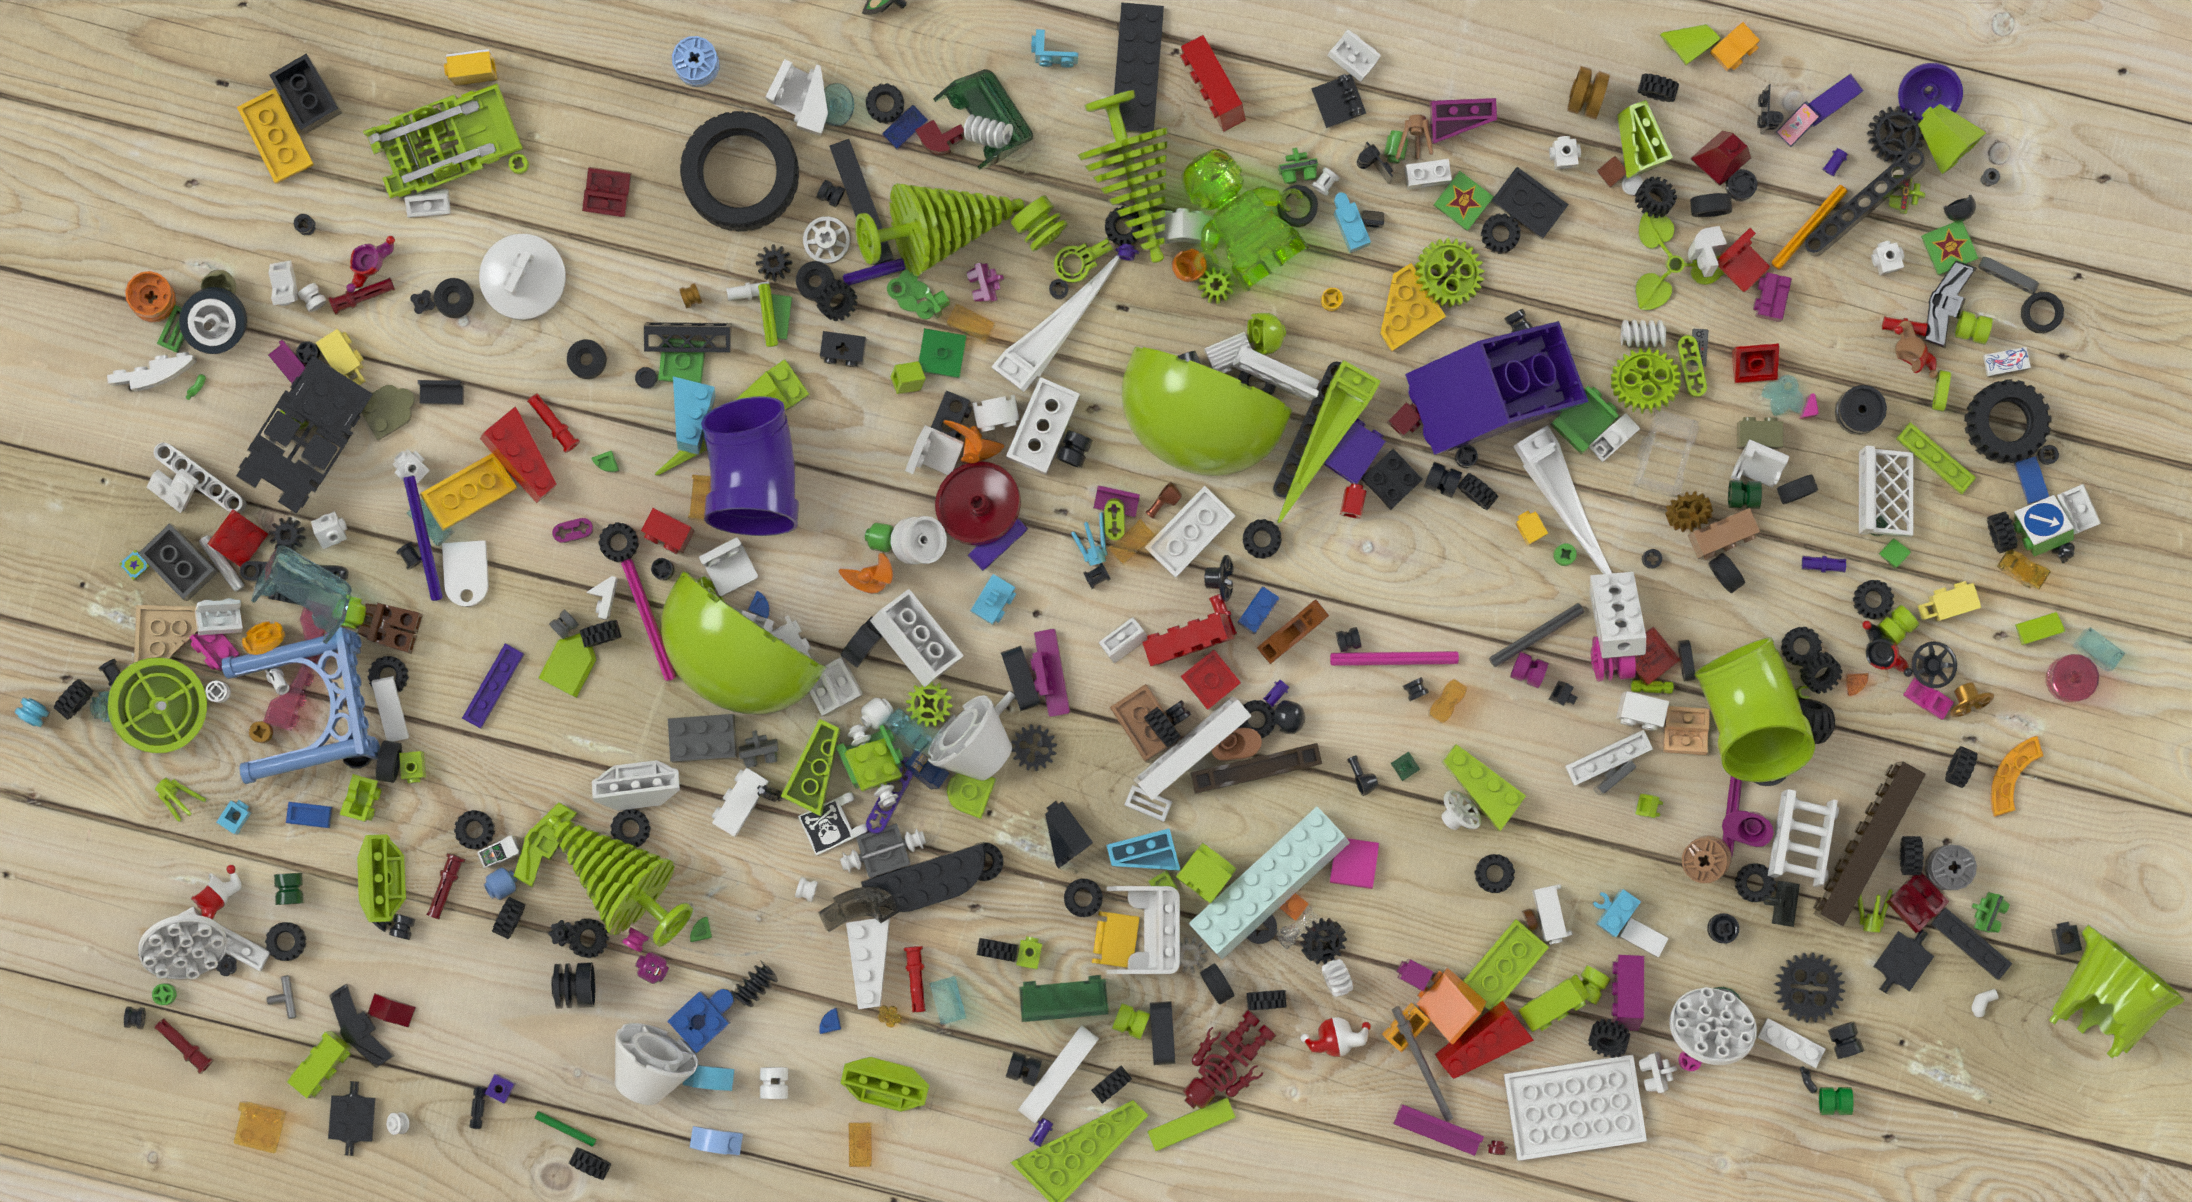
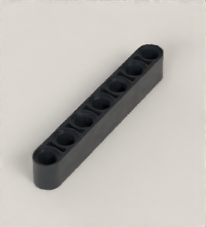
M1915 148L1908 150L1805 239L1807 252L1811 256L1822 255L1916 175L1925 165L1922 151ZM1916 155L1921 158L1920 162L1916 165L1909 163V159L1912 156ZM1902 170L1904 175L1900 179H1895L1892 177L1893 172ZM1879 184L1887 185V190L1884 193L1876 192V187ZM1868 198L1871 202L1869 206L1861 207L1859 206L1860 200ZM1851 212L1854 214V218L1848 222L1842 219L1843 215ZM1830 226L1837 228V233L1833 236L1826 234V230ZM1812 241H1820L1821 245L1817 250L1809 248Z
M1332 362L1328 366L1317 389L1319 391L1318 396L1312 400L1273 485V494L1278 499L1283 500L1287 497L1288 493L1284 495L1279 494L1276 488L1279 484H1285L1288 490L1290 489L1295 475H1289L1285 468L1289 464H1293L1298 468L1302 455H1297L1294 448L1297 445L1306 447L1310 436L1304 433L1303 428L1307 425L1314 426L1317 416L1313 414L1312 409L1315 406L1322 405L1325 396L1321 393V389L1326 386L1329 387L1333 379L1330 370L1333 367H1339L1341 362Z

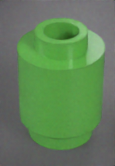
M1392 130L1390 135L1387 136L1384 157L1387 158L1388 162L1398 164L1400 161L1405 160L1409 141L1407 137L1401 156L1398 160L1396 159L1403 134L1401 131Z

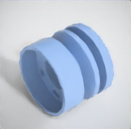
M689 36L681 40L675 46L672 53V64L678 77L685 84L692 87H703L710 84L717 77L720 69L719 58L713 45L707 39L699 36ZM695 56L696 58H698L699 62H692L691 57Z

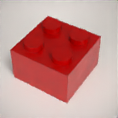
M652 508L641 529L645 534L644 538L656 545L661 542L664 544L663 548L676 555L678 551L684 553L695 532L692 527L655 508Z

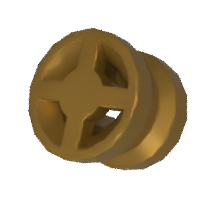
M696 283L691 284L688 288H679L686 309L690 308L692 304L703 303Z
M257 721L250 726V738L258 743L269 742L273 737V728L269 723Z

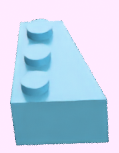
M673 377L678 450L699 454L704 438L701 422L705 415L712 411L716 397L715 387Z
M1170 828L1106 845L1112 866L1180 871Z

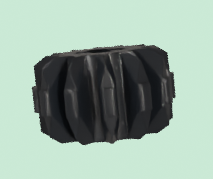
M772 244V251L770 252L767 247H764L763 249L766 254L758 253L757 255L762 261H756V266H763L758 270L759 274L765 273L764 278L766 280L772 275L774 282L777 281V275L785 279L783 271L790 273V268L786 266L793 264L792 260H786L790 257V253L786 252L783 254V246L776 251L775 244ZM774 258H777L779 265L777 267L774 265V268H772L769 261L771 259L774 261Z
M288 517L286 522L283 518H280V526L276 523L272 524L276 531H269L270 535L275 536L270 539V543H277L275 550L278 551L282 548L284 554L288 553L289 548L292 553H295V545L300 548L303 547L299 540H306V536L300 535V533H303L306 529L304 527L298 528L301 522L296 520L293 523L292 517ZM285 531L292 532L290 533L292 535L291 539H284L286 537L283 535Z

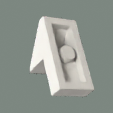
M611 576L586 592L590 595L603 597L602 601L598 600L596 613H599L598 618L609 621L618 582L617 577Z

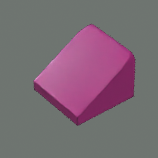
M1813 393L1807 397L1800 419L1815 417L1819 414L1816 394Z

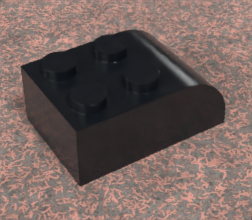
M307 53L269 74L304 134L342 114L337 102Z

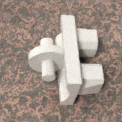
M1659 1051L1653 1052L1648 1057L1639 1060L1642 1072L1652 1070L1654 1078L1644 1080L1646 1091L1662 1093L1668 1090L1667 1081L1674 1080L1672 1072L1677 1071V1066L1670 1067L1668 1059L1661 1061Z

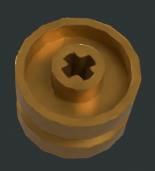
M1580 66L1569 94L1570 99L1567 112L1578 114L1585 102V117L1596 120L1606 93L1610 74L1599 71L1595 75L1593 83H1590L1592 70Z

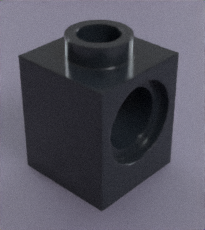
M2068 921L2056 924L2057 928L2051 929L2056 955L2082 951L2077 925H2070ZM2064 932H2068L2071 936L2067 944L2061 938Z

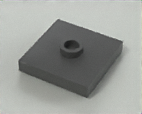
M1631 760L1624 763L1617 770L1614 767L1605 774L1606 779L1593 788L1598 795L1606 793L1632 772L1636 765Z

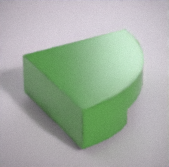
M612 450L592 457L594 464L601 470L606 472L619 471Z
M708 916L700 919L694 925L690 934V942L712 938Z

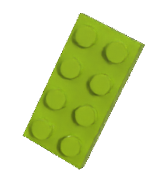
M1515 919L1463 981L1487 1001L1484 1007L1490 1011L1507 998L1549 947Z

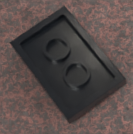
M1519 167L1515 168L1491 200L1494 205L1509 216L1514 217L1517 222L1542 240L1569 205Z

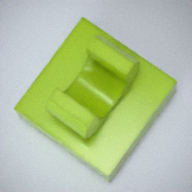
M1640 793L1635 814L1649 818L1660 817L1661 814L1657 813L1658 805H1663V802L1659 800L1660 797Z

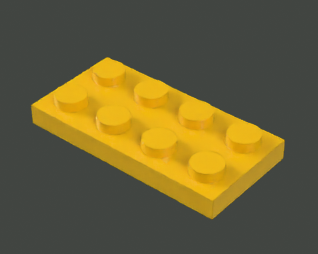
M276 88L237 107L275 184L314 165Z
M491 453L421 492L420 496L444 531L512 493L517 487L503 465Z

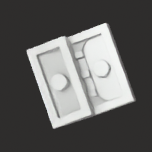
M840 657L825 665L827 668L810 691L822 716L863 695L844 657Z

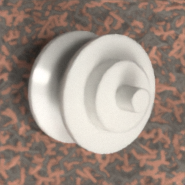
M403 1112L398 1114L391 1113L386 1123L388 1131L392 1135L398 1133L405 1134L409 1128L407 1115Z

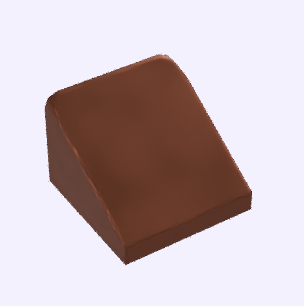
M1616 156L1597 170L1609 187H1612L1626 176V169Z

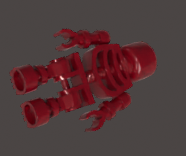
M1249 1010L1242 1015L1244 1021H1240L1238 1023L1239 1026L1225 1037L1233 1046L1229 1047L1223 1040L1219 1043L1229 1052L1226 1057L1210 1054L1204 1059L1207 1052L1212 1050L1211 1046L1214 1041L1218 1040L1221 1032H1218V1036L1212 1037L1210 1040V1031L1213 1027L1207 1031V1037L1204 1042L1199 1044L1200 1049L1194 1054L1192 1064L1200 1066L1198 1073L1202 1077L1201 1079L1199 1077L1193 1078L1183 1090L1184 1095L1187 1097L1184 1101L1193 1109L1196 1106L1204 1109L1215 1097V1088L1219 1092H1223L1226 1089V1095L1234 1097L1244 1087L1248 1088L1250 1086L1249 1083L1254 1079L1262 1077L1263 1072L1259 1076L1254 1075L1251 1077L1253 1069L1258 1067V1065H1255L1244 1077L1240 1076L1239 1081L1233 1085L1237 1078L1236 1070L1232 1065L1233 1061L1237 1059L1246 1068L1249 1064L1241 1056L1244 1055L1248 1060L1252 1061L1258 1054L1257 1051L1261 1046L1264 1047L1267 1040L1272 1042L1276 1037V1034L1263 1024L1258 1030L1261 1034L1259 1036L1256 1035L1255 1041L1251 1045L1248 1043L1245 1046L1241 1042L1244 1039L1242 1035L1245 1031L1248 1032L1250 1030L1249 1027L1251 1025L1255 1028L1260 1022ZM1237 1046L1242 1049L1239 1054L1234 1051ZM1211 1058H1218L1222 1060L1218 1065L1213 1062H1209ZM1210 1065L1215 1067V1069L1211 1071L1206 1069L1205 1066ZM1227 1068H1230L1232 1071L1231 1080H1229L1225 1072ZM1221 1074L1224 1076L1226 1080L1225 1085L1220 1079Z

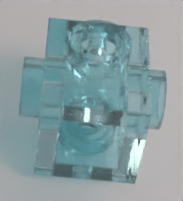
M110 690L98 692L99 696L91 697V713L95 719H102V722H110L108 715V696Z

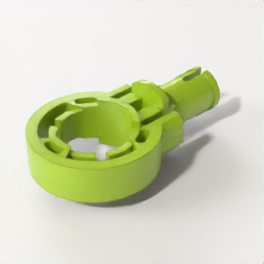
M1108 238L1089 248L1084 243L1078 247L1067 246L1061 249L1054 260V269L1057 275L1062 280L1070 283L1084 280L1090 273V270L1097 266L1095 260L1114 250ZM1066 251L1069 252L1063 256L1064 258L1074 254L1078 255L1082 261L1080 271L1073 274L1074 277L1081 274L1076 279L1064 277L1065 274L1071 277V274L1064 270V260L1061 259L1060 266L1058 265L1060 257Z

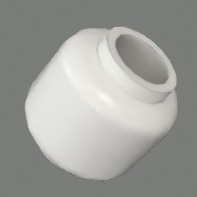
M873 698L862 707V717L860 719L867 728L872 727L878 730L880 729L879 726L886 725L892 720L893 708L886 699Z

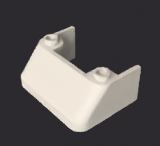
M1170 886L1107 887V891H1128L1129 904L1133 908L1144 909V952H1136L1129 957L1128 970H1107V974H1172L1176 972L1180 965V897L1178 891Z

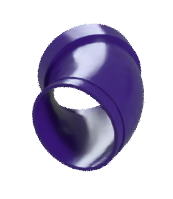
M748 397L725 403L710 411L701 422L710 466V493L707 494L705 500V522L721 531L750 536L780 535L795 530L798 526L799 502L795 499L793 445L783 402L772 397Z

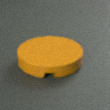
M269 621L262 622L248 630L247 636L242 639V645L249 654H264L276 648L283 641L285 631L278 622L274 621V624H270Z

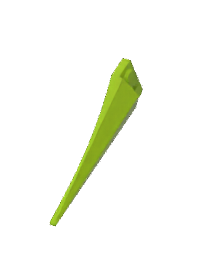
M784 359L766 371L735 400L758 396L772 397L782 401L786 411L805 399L810 393L787 360ZM703 438L699 454L707 450L705 438ZM680 450L655 475L659 476L699 454Z
M1342 360L1329 384L1278 517V523L1282 522L1323 463L1371 401L1381 380Z

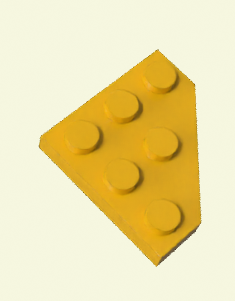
M1412 263L1394 273L1391 280L1380 331L1381 337L1391 352L1446 318L1438 303H1433L1434 297L1431 295L1429 298H1426L1428 293L1426 290L1420 292L1423 284H1416L1420 276L1414 275L1416 269Z

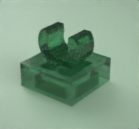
M1409 751L1390 763L1401 781L1421 770Z

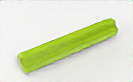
M765 283L758 286L765 341L767 347H775L778 345L771 288L770 284Z

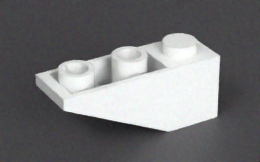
M816 64L815 70L810 69L807 78L810 86L808 90L804 89L800 101L804 102L802 110L797 109L794 122H797V129L821 136L828 111L821 66Z

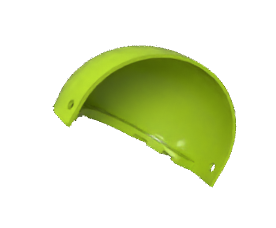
M1134 347L1123 376L1122 405L1125 417L1134 435L1158 459L1170 466L1193 474L1207 476L1228 475L1241 472L1258 464L1279 443L1292 413V409L1285 406V403L1256 387H1249L1234 377L1191 360L1187 362L1184 359H1179L1176 355L1151 348Z
M683 571L667 596L661 619V634L666 654L683 682L708 702L723 709L742 714L774 713L784 710L803 699L815 686L827 667L817 663L803 652H799L783 640L778 639L715 596L709 589L702 586V583L691 577L689 572Z

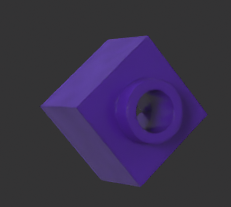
M494 1074L485 1094L502 1103H506L516 1083L498 1074ZM497 1085L503 1087L501 1093L496 1092L495 1088Z

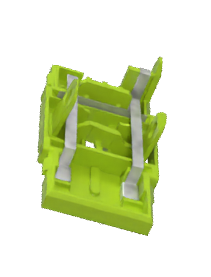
M498 83L475 92H467L459 98L454 94L390 118V124H382L363 130L364 135L368 138L373 154L385 151L393 174L382 179L390 199L406 196L414 190L417 193H421L424 190L432 189L472 174L479 169L482 170L484 169L483 165L486 163L491 164L499 161V158L523 150ZM439 105L442 112L438 108H434V106ZM445 119L449 131L454 130L456 135L438 140V138L448 134L444 123ZM415 130L417 131L418 136L424 143L429 141H432L433 143L424 145L420 149L416 150L415 144H418L419 140L417 138ZM458 139L459 144L455 145L458 155H456L452 147L442 151L440 145ZM435 148L437 153L426 156L430 165L428 166L425 157L419 158L418 154L427 149ZM460 162L462 163L465 172L462 171ZM431 173H433V176H434V177L436 178V180L438 181L437 183L434 182V179H433Z

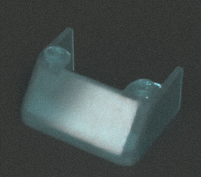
M279 545L272 553L259 576L251 601L255 603L261 595L272 597L276 592H279L313 612V622L318 628L325 630L323 643L327 644L345 621L352 589L343 579L288 547Z

